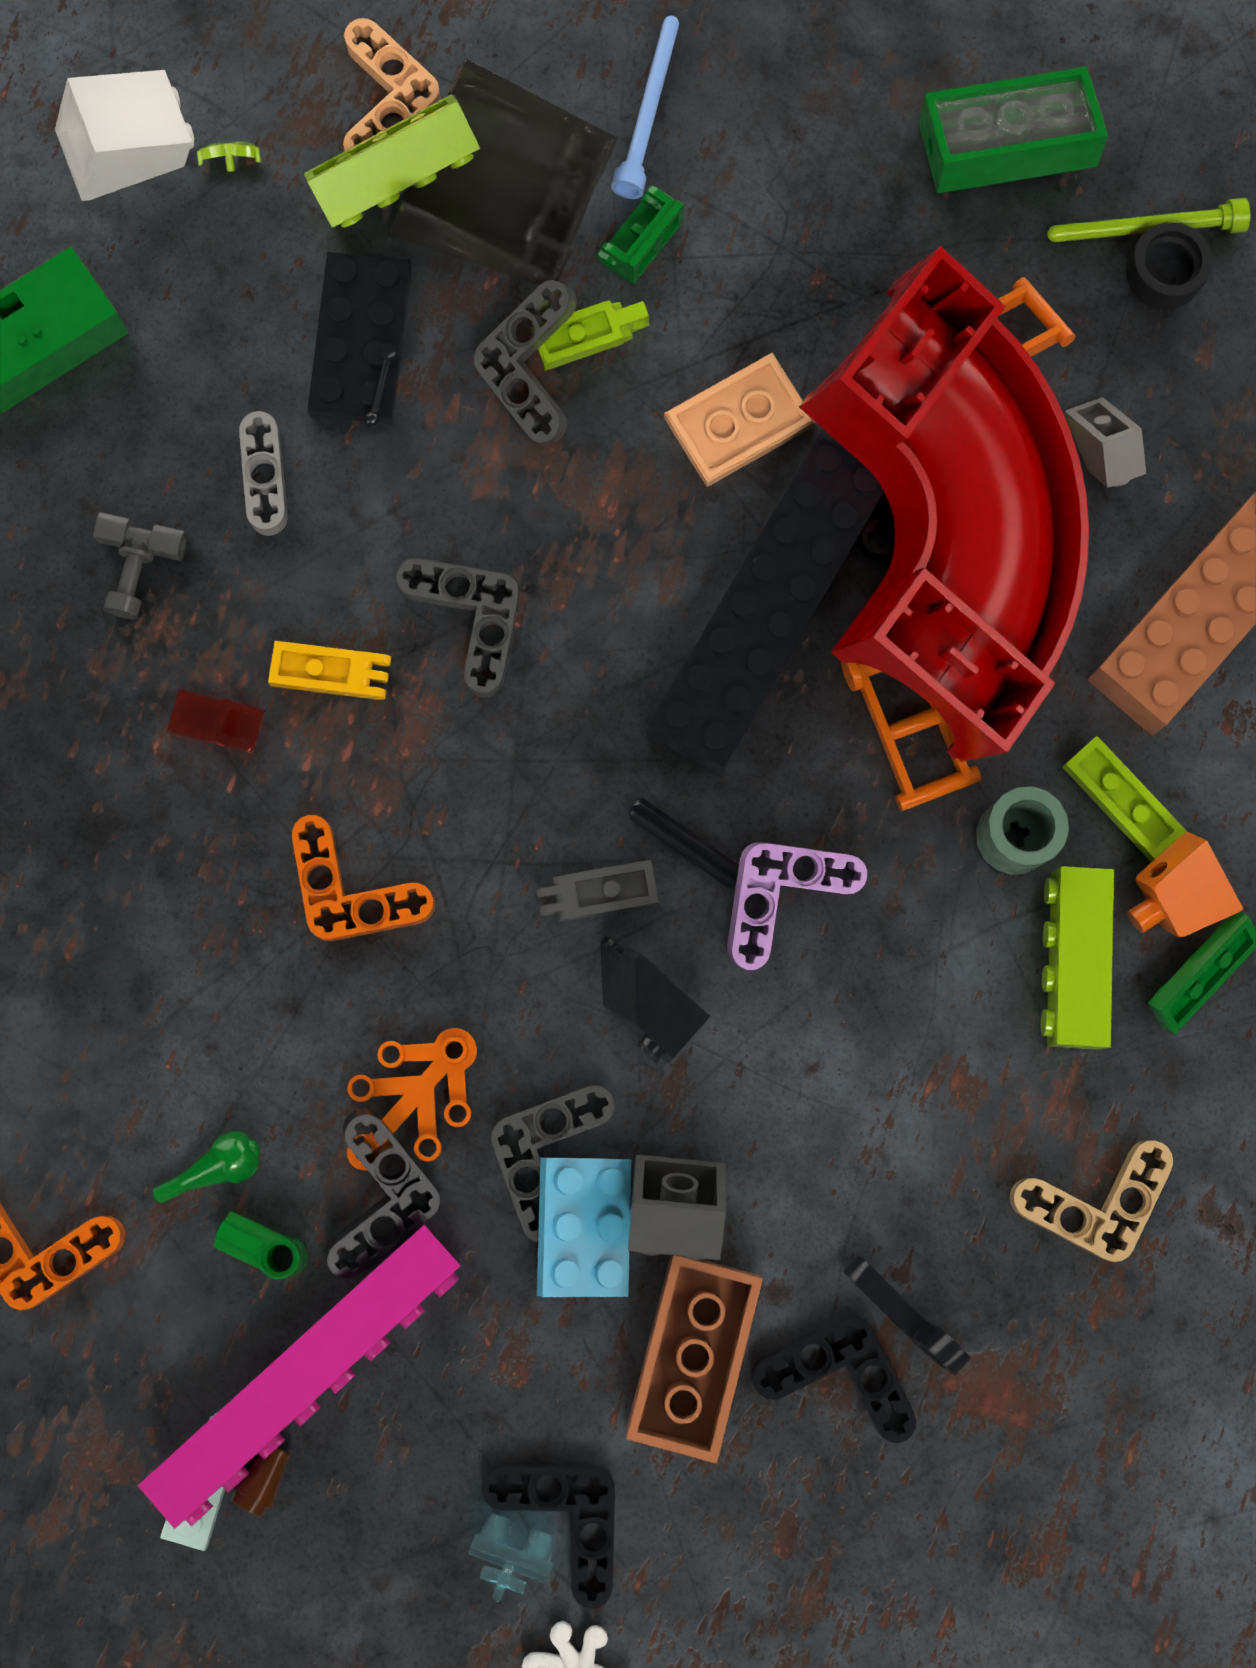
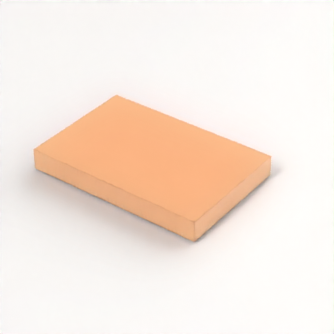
M773 353L664 413L665 421L706 487L810 430L816 423L799 408L803 400Z

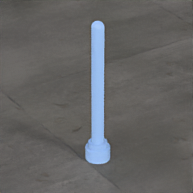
M672 15L667 16L662 24L627 159L621 163L620 167L615 169L612 179V191L624 198H641L647 181L642 163L679 27L678 19Z

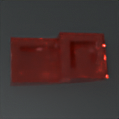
M179 689L167 732L218 746L253 753L265 710L224 698L221 701Z

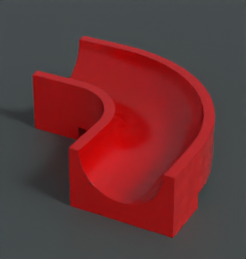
M940 246L894 281L886 292L892 299L882 315L846 359L816 389L807 395L799 408L874 475L889 501L895 526L894 552L885 578L831 653L843 664L858 663L880 670L902 682L924 698L943 717L953 733L954 742L946 752L954 759L957 758L962 762L1007 753L1055 685V682L1048 676L1058 662L1072 631L1083 594L1088 563L1089 521L1087 495L1080 459L1069 425L1056 396L1030 355L1016 337L997 319L1006 306Z

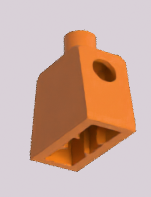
M1186 832L1137 875L1136 883L1145 900L1127 911V915L1133 926L1140 933H1144L1159 923L1164 930L1177 937H1185L1243 910V907L1208 841Z

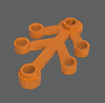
M459 1028L443 1031L438 1035L434 1043L401 1045L395 1041H387L379 1047L377 1053L378 1060L383 1066L388 1068H397L407 1061H433L421 1076L372 1079L366 1075H356L349 1081L347 1086L349 1096L358 1102H366L372 1097L403 1095L382 1119L393 1133L397 1131L417 1108L419 1138L414 1144V1152L422 1161H433L442 1152V1143L437 1137L434 1087L446 1074L450 1103L444 1110L446 1122L453 1127H463L469 1123L472 1117V1110L467 1104L465 1070L476 1059L477 1045L474 1038L467 1031ZM452 1042H459L463 1047V1053L457 1059L449 1058L446 1053L447 1046ZM390 1046L397 1047L400 1052L399 1059L394 1063H388L384 1059V1051ZM359 1080H366L370 1086L368 1094L364 1097H358L354 1093V1085ZM455 1105H462L466 1109V1118L459 1123L454 1122L450 1118V1110ZM372 1131L369 1134H361L354 1138L357 1139L363 1136L371 1145L373 1152L380 1146L375 1140ZM425 1139H431L436 1144V1152L430 1157L424 1156L420 1151V1145ZM348 1147L347 1157L351 1165L359 1170H367Z

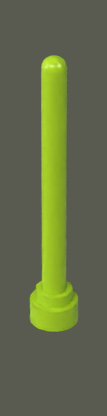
M1247 198L1228 199L1225 204H1220L1218 209L1054 225L1049 228L1047 236L1052 242L1144 234L1151 227L1165 222L1182 223L1193 229L1218 226L1219 230H1226L1228 234L1246 232L1249 228L1250 206Z

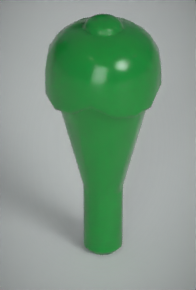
M227 1132L218 1137L213 1142L212 1148L186 1171L155 1187L152 1192L153 1197L157 1203L163 1204L189 1190L225 1182L233 1184L243 1182L252 1177L259 1168L260 1147L255 1140L244 1132Z

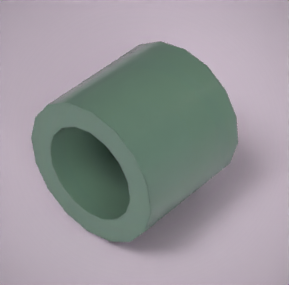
M1033 786L1017 787L998 798L980 817L976 830L977 847L984 860L996 870L1010 875L1027 874L1053 859L1065 846L1069 833L1068 816L1061 802L1048 791ZM1010 825H1014L1017 831L1024 830L1026 837L1020 841L1021 847H1017L1014 841H1008L1005 837V834L1011 831Z

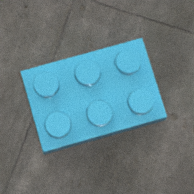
M541 1157L537 1296L628 1297L631 1159Z

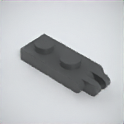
M651 860L556 876L552 878L553 886L536 890L538 899L555 897L556 899L554 904L540 906V915L558 914L560 922L659 905Z

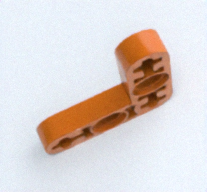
M306 815L294 824L292 842L308 927L316 937L324 941H336L420 924L432 916L435 909L434 897L431 891L420 883H406L345 896L335 838L331 826L322 817L317 815ZM315 825L318 831H324V836L317 839V844L321 854L329 851V858L315 857L306 862L304 861V856H313L310 843L307 840H302V835L308 833V826ZM318 866L329 868L333 874L331 884L323 890L313 889L309 884V874ZM412 892H416L422 899H427V904L420 906V914L413 915L409 908L399 909L396 912L400 918L391 921L392 908L387 900L388 896L395 895L394 902L396 904L408 902L410 900L409 894ZM369 900L379 901L384 908L382 919L375 924L364 923L359 916L361 906ZM351 904V916L356 928L348 929L349 922L347 920L335 922L331 932H327L323 926H317V920L324 917V910L330 909L334 916L345 915L347 911L344 905Z
M0 1203V1237L8 1239L13 1246L11 1259L4 1264H0V1294L4 1301L16 1310H27L42 1304L116 1254L125 1242L126 1231L123 1224L112 1216H97L88 1220L34 1257ZM97 1226L101 1229L109 1227L112 1229L113 1234L108 1238L109 1247L105 1244L96 1245L85 1252L75 1242V1239L78 1237L81 1244H86L98 1235ZM62 1249L71 1251L76 1258L75 1269L67 1276L58 1274L53 1267V1258ZM86 1253L92 1257V1260L89 1262ZM39 1263L41 1264L42 1271L37 1268ZM43 1273L54 1284L50 1288L47 1280L33 1287L30 1291L32 1299L28 1296L19 1298L16 1293L21 1287L20 1278L23 1281L35 1279Z

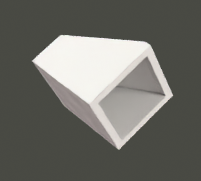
M165 70L67 78L55 131L82 201L92 200L184 167L189 151L194 146V135L190 124L185 123L180 111L179 94L175 87H171Z

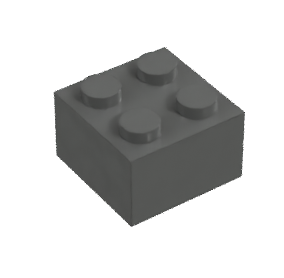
M636 1154L631 1196L628 1251L641 1252L649 1256L666 1254L686 1256L693 1260H720L726 1219V1163Z

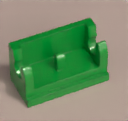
M651 185L641 199L640 204L609 242H605L600 248L597 260L634 285L682 225L684 204L679 200H674L659 188Z

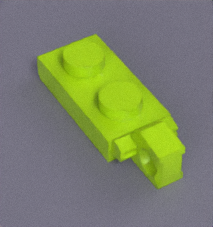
M610 300L575 311L537 349L545 371L611 349L633 339V332L650 325L645 303L641 301L622 308L620 302L611 304ZM534 326L531 327L532 336L534 334Z

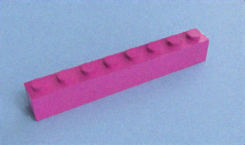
M423 1225L146 1477L138 1487L174 1529L184 1520L192 1527L213 1507L208 1500L210 1496L221 1486L229 1493L249 1474L248 1470L244 1467L248 1461L257 1453L263 1459L267 1458L285 1441L280 1432L293 1420L299 1427L321 1408L315 1400L324 1391L330 1388L336 1394L356 1375L351 1367L362 1356L365 1355L371 1362L391 1343L385 1336L398 1323L404 1329L409 1327L426 1311L420 1305L425 1298L433 1291L440 1298L460 1279L454 1272L461 1265L431 1231Z

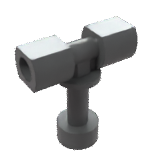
M99 512L93 537L98 543L119 547L118 553L126 558L117 592H107L103 610L121 618L137 619L142 601L134 597L142 564L152 563L154 555L182 561L187 544L185 532L160 525H154L152 530L134 527L129 518Z

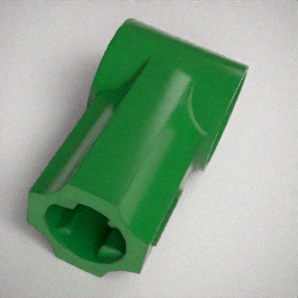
M230 1211L221 1223L213 1245L214 1248L262 1270L268 1277L277 1280L297 1276L304 1270L308 1261L307 1249L301 1241L282 1235L235 1211ZM282 1245L289 1247L293 1253V1263L286 1271L280 1270L274 1262L275 1251Z

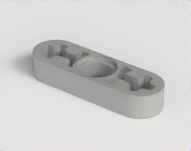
M255 411L246 415L239 426L246 515L256 532L271 536L282 531L288 520L281 434L276 421L271 415L266 412ZM264 425L268 432L263 436L266 452H259L254 435H251L256 433L257 426ZM260 464H270L275 468V475L267 483H257L252 479L254 468ZM260 495H268L269 504L273 512H278L271 515L270 522L264 523L260 516H256L264 511L263 499Z

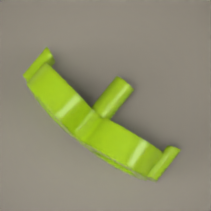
M219 142L205 146L197 151L199 166L204 164L205 159L225 156L227 172L235 171L234 156L254 157L256 162L261 163L260 147L249 142Z

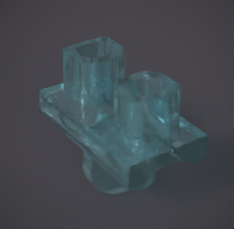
M491 1513L480 1535L475 1534L468 1554L502 1567L500 1571L484 1564L479 1577L496 1585L492 1599L501 1602L505 1589L522 1595L524 1593L527 1581L511 1575L512 1571L546 1583L554 1566V1563L549 1562L552 1555L554 1537L531 1529L523 1551L507 1546L506 1543L514 1522Z

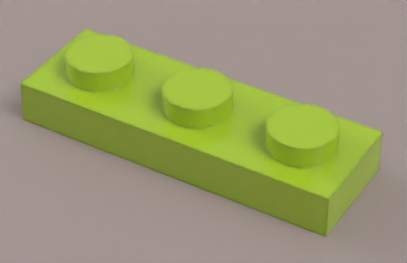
M1098 736L1094 737L1062 766L1150 862L1154 861L1181 835L1187 832Z

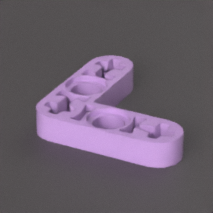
M754 842L748 845L743 850L739 862L727 943V953L730 960L737 966L747 970H756L768 961L771 953L780 886L840 894H854L862 889L867 880V868L864 862L858 857L843 853L765 842ZM762 850H765L766 858L783 861L782 870L764 867L762 873L759 874L758 867L752 865L753 857H760ZM783 852H787V854H786V856H785V858H784V860H783V855H782V853H783ZM801 856H809L814 863L813 875L806 880L800 881L793 873L794 862ZM825 858H828V861H827V863H826V865H825L824 859H825ZM846 862H848V869L855 871L854 878L846 879L845 886H843V879L825 875V866L844 869ZM781 871H782V873H783V878H782V879L779 878V875L781 874ZM759 893L766 901L765 912L757 918H750L744 910V903L750 895ZM742 922L752 926H763L762 933L753 930L752 943L759 946L757 954H750L748 961H746L745 955L739 952V946L748 943L750 931L741 929Z

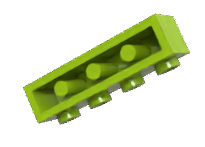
M450 94L305 172L304 175L331 227L333 228L340 224L344 228L361 220L364 216L362 212L377 204L378 208H383L394 203L400 198V191L412 185L415 188H420L431 183L437 178L436 172L449 165L451 168L465 165L474 158L472 153L481 148L458 101Z
M1061 866L1051 872V878L1047 877L1044 884L1045 904H1050V921H1045L1043 927V945L1045 948H1049V965H1044L1042 971V989L1044 992H1048V1010L1044 1009L1042 1011L1041 1034L1042 1036H1047V1047L1097 1050L1111 1048L1114 869Z

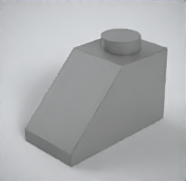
M1101 397L1065 411V419L1070 426L1069 428L1088 472L1105 487L1122 486L1131 479L1146 474L1142 428L1105 398Z

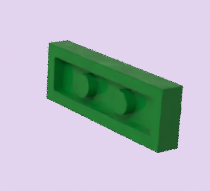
M1239 912L1219 924L1205 943L1186 959L1184 965L1165 985H1162L1156 991L1148 1005L1162 1028L1175 1035L1256 949V929L1249 916Z

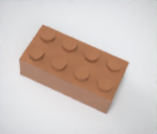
M670 1256L626 1428V1439L717 1464L763 1281L761 1276L705 1260H693L686 1256Z

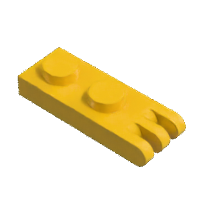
M274 641L268 683L272 687L385 700L386 690L370 687V682L388 683L389 673L372 670L373 665L389 667L391 656Z

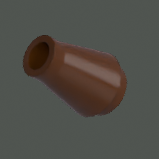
M278 1447L265 1459L258 1455L247 1468L249 1474L233 1488L235 1492L230 1501L248 1512L263 1518L267 1508H273L286 1463L291 1455Z

